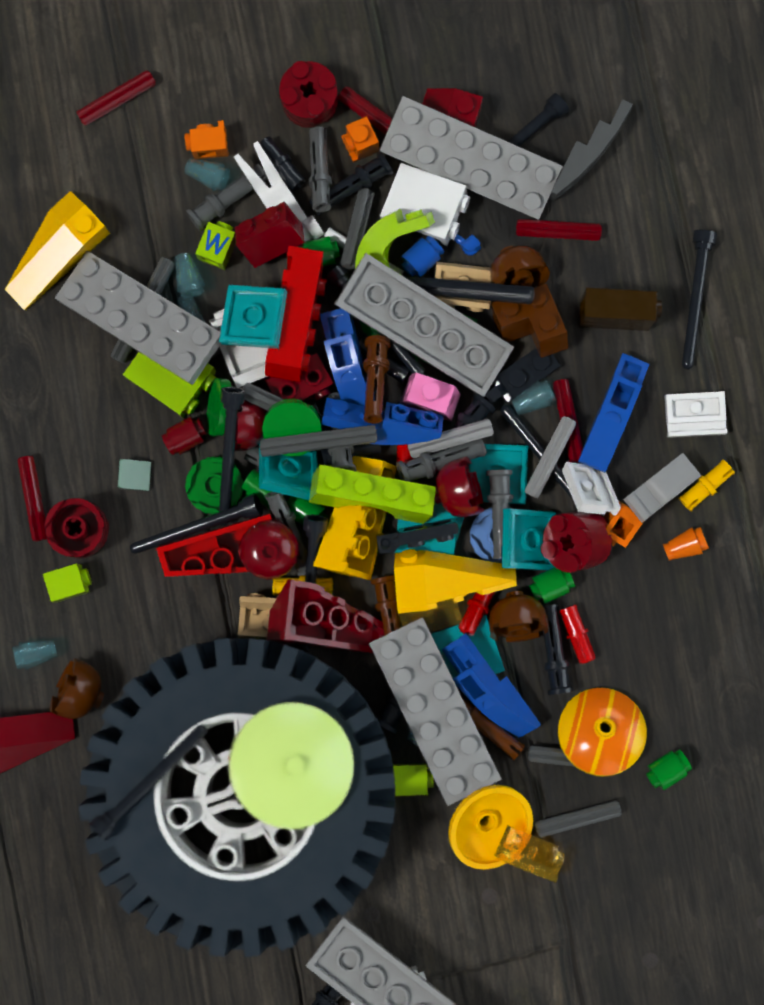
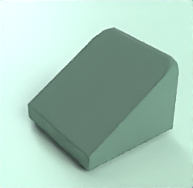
M120 459L118 488L121 490L150 491L152 462Z

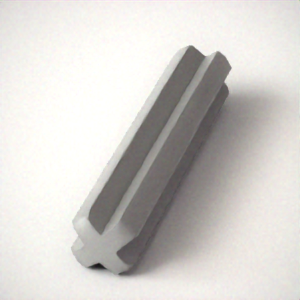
M566 416L561 418L525 488L526 494L534 498L540 496L576 426V422Z
M484 419L443 431L441 438L408 444V450L412 458H417L421 453L430 454L492 436L494 430L490 419Z

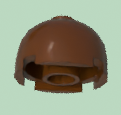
M508 246L501 250L500 254L497 255L491 264L490 280L493 284L535 287L537 285L539 287L547 282L550 271L542 256L535 249L528 246Z
M522 591L508 592L506 597L500 599L491 609L489 616L490 637L495 641H499L498 636L506 637V642H523L539 638V631L543 630L546 634L549 630L545 608L537 599L524 595Z
M73 658V661H69L56 685L59 688L58 697L52 696L50 713L68 719H77L88 715L92 708H99L104 692L100 691L102 683L99 673L94 667L76 658Z

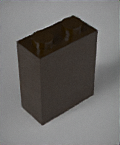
M586 288L580 299L579 327L649 331L653 324L657 323V318H661L662 300H657L658 291Z

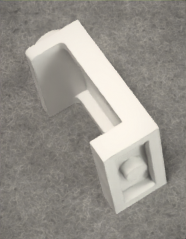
M401 163L380 218L400 208L404 220L406 219L405 214L422 209L423 214L432 211L435 223L416 232L441 241V244L447 246L449 240H454L458 233L460 223L457 220L460 212H466L470 196H467L466 185Z
M224 309L213 313L214 318L209 320L211 327L220 332ZM220 344V350L235 387L239 388L246 383H252L267 377L265 376V360L268 348Z

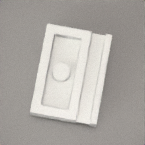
M725 391L665 395L667 438L727 434Z
M566 462L562 472L578 512L605 514L607 511L616 516L621 506L607 473L584 464Z

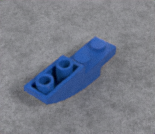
M341 308L320 314L326 337L324 345L340 399L348 403L365 406L367 372L363 368L364 361L353 316Z
M622 353L578 462L601 472H606L642 388V382L649 367L648 363Z
M326 398L321 425L338 429L374 425L377 430V442L368 444L406 445L441 438L444 415L407 407L402 404L386 402L385 409L382 411V422L371 424L364 421L365 406L348 403L344 400Z
M466 633L441 649L458 672L453 681L472 704L496 725L519 738L541 725L506 676L501 680L498 679Z

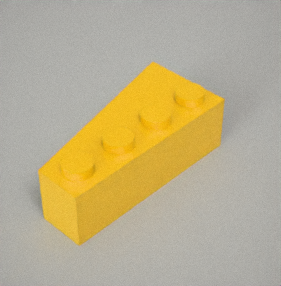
M353 456L352 458L357 472L393 479L395 477L397 469L395 465L382 460ZM367 506L334 507L313 566L371 581L378 552L376 536L382 533L386 511Z

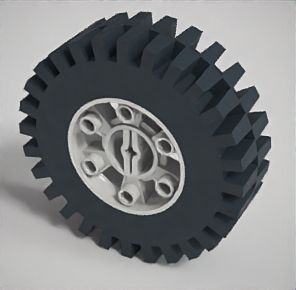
M251 638L217 639L212 642L194 644L182 648L180 652L172 656L162 657L149 665L151 669L142 676L133 678L122 688L125 693L121 698L109 704L101 716L105 722L101 730L91 736L87 747L88 751L93 752L90 764L81 771L80 785L87 786V799L79 805L80 821L89 820L90 823L98 814L101 816L105 812L108 814L198 725H204L209 729L222 723L234 722L236 737L243 725L252 716L265 708L283 703H301L316 707L330 715L341 726L349 740L354 762L352 782L347 795L339 807L324 820L308 827L288 829L293 836L292 842L281 844L276 839V832L281 828L266 824L258 819L247 823L234 822L220 813L231 808L243 809L244 807L236 796L227 798L234 793L231 784L212 792L215 776L222 767L229 764L228 757L231 750L215 755L203 737L194 746L200 751V760L197 763H190L184 756L177 763V765L198 775L194 785L193 797H171V784L175 765L117 822L118 826L114 829L116 832L107 841L103 840L90 826L91 834L85 840L89 855L98 853L103 864L98 875L105 887L115 884L123 896L118 904L128 914L138 910L148 919L144 928L156 936L164 931L177 936L176 946L191 950L197 944L210 947L209 955L225 957L231 950H244L245 957L260 956L268 947L278 945L280 951L294 947L301 937L311 933L312 937H315L326 930L330 921L338 914L343 916L354 905L356 897L363 888L367 889L375 876L376 868L381 858H384L395 812L394 768L384 731L378 719L371 711L368 702L346 680V677L308 652L274 641ZM176 807H182L187 811L188 820L186 823H178L174 813ZM200 821L212 833L218 836L209 855L195 846L184 833ZM264 834L277 855L259 863L245 864L244 841ZM220 849H230L234 854V861L228 863L219 860L218 852Z

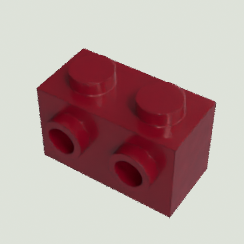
M285 201L267 208L263 213L244 220L235 227L236 246L254 268L286 253L289 245L297 247L305 243L303 225Z
M317 353L310 356L308 372L302 371L300 382L275 377L265 380L272 394L283 399H299L303 403H307L312 399H315L316 402L328 397L331 394L330 390L334 388V384Z

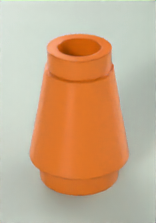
M691 527L668 541V543L663 544L669 561L703 554L702 551L709 549L701 527L696 529Z

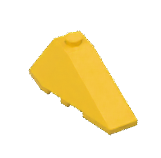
M70 191L47 213L5 290L26 311L82 259L86 251L90 252L110 234L93 212Z
M407 549L400 553H395L394 575L398 614L438 608L437 602L452 599L454 603L464 601V596L474 592L486 595L517 586L516 569L502 568V563L427 550L416 551Z

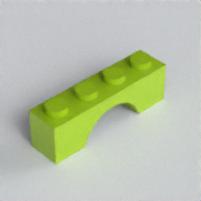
M319 465L313 473L309 503L336 508L343 506L373 507L389 512L395 519L424 524L433 515L436 487Z

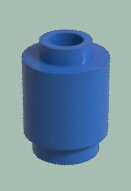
M433 237L421 238L401 256L404 261L401 267L410 277L414 275L422 277L441 260L440 256L444 253V250Z

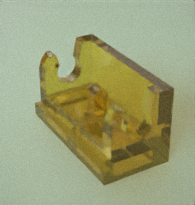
M448 599L437 602L438 608L399 613L402 627L422 617L430 632L459 625L462 617L458 603Z
M507 825L494 856L507 864L556 883L565 854L560 851L557 853L559 846Z

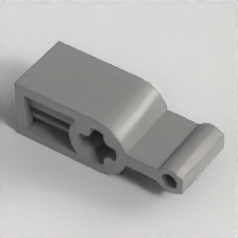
M682 453L623 500L642 523L701 475L684 453Z

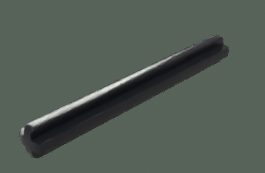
M403 276L433 296L520 304H532L535 297L534 288L528 286Z

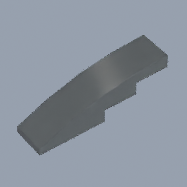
M622 99L610 125L599 120L588 145L576 141L550 194V200H557L598 162L618 134L633 106L632 103Z

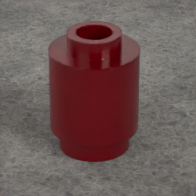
M189 416L166 429L167 432L161 435L172 456L177 453L181 455L205 442L203 435L207 434V431L199 418L194 420L192 416Z

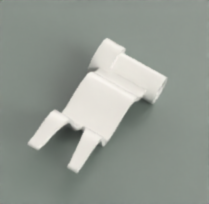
M258 141L253 145L271 184L270 188L239 154L234 156L266 208L276 206L285 201L303 225L304 242L310 241L313 238L318 239L325 235L313 215L308 218L306 217Z

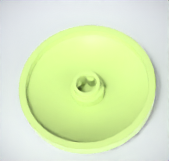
M283 703L273 705L258 712L243 725L236 735L229 756V776L237 799L255 818L279 828H304L327 818L339 807L346 797L353 777V754L345 732L330 715L307 704Z

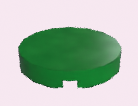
M215 378L210 389L207 406V427L211 436L224 435L226 409L223 408L220 398L222 388L232 387L228 379Z
M293 398L283 399L273 404L265 415L262 429L264 439L322 432L321 418L313 406ZM310 451L298 452V453H290V454H283V455L289 456V457H292V456H302V455H304V454H306V453H308V452H310Z
M212 456L197 462L186 476L185 489L188 499L195 508L205 514L213 515L219 512L223 459L221 457ZM235 465L231 508L238 504L243 495V489L241 488L244 483L243 478Z

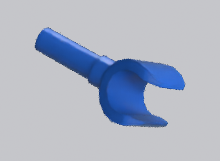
M457 234L454 239L468 256L474 255L481 249L479 240L473 234L466 240Z

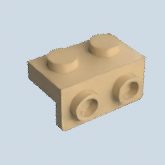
M437 262L435 279L491 283V268ZM435 296L452 308H455V305L464 306L467 310L473 312H483L484 309H490L491 301Z
M258 593L240 596L239 639L267 640L269 613L278 596L276 598H265L264 595Z

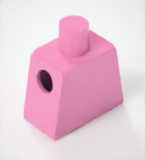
M414 373L408 377L399 404L444 415L443 419L451 422L461 394L454 385L420 373Z

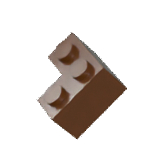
M547 284L534 288L535 297L532 304L497 301L491 303L495 325L501 339L505 342L531 334L541 358L568 349L567 330Z

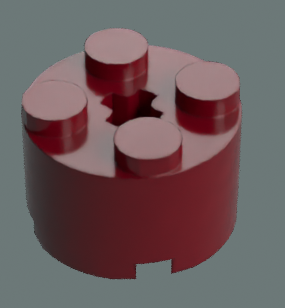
M297 61L284 73L279 85V94L283 110L290 121L298 126L311 128L327 122L333 117L338 106V90L335 76L327 67L313 61ZM314 92V95L310 94L308 98L304 97V93Z
M81 498L66 499L55 504L48 512L45 519L46 538L49 545L56 552L71 558L86 559L99 552L106 543L109 523L103 511L95 504ZM74 523H81L80 528L82 531L80 534L75 533L73 535L75 530L72 528V525Z
M578 511L562 513L551 517L546 525L541 553L554 567L563 572L581 571L593 568L608 558L612 548V537L608 535L605 527L608 525L600 514Z

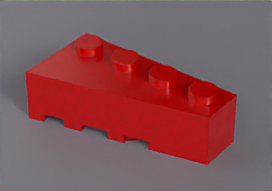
M288 246L287 270L284 269L281 286L288 293L279 348H268L265 360V376L300 382L302 371L308 372L311 355L306 354L308 346L313 347L316 329H312L313 321H319L322 304H318L319 296L324 297L327 279H322L323 251Z
M271 512L257 518L246 519L158 546L156 550L164 576L249 572L240 559L239 547L242 536L252 525L260 521L273 520Z

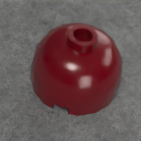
M245 400L237 413L235 451L253 449L259 446L260 441L264 438L262 425L267 412L265 409Z
M467 456L445 464L439 470L436 478V503H442L447 512L457 517H468L484 512V509L478 506L484 503L480 483L476 472H469L467 465L472 463Z
M265 520L248 528L242 536L239 552L240 559L247 571L255 577L270 580L278 579L290 572L296 564L299 548L297 539L289 527L278 521Z

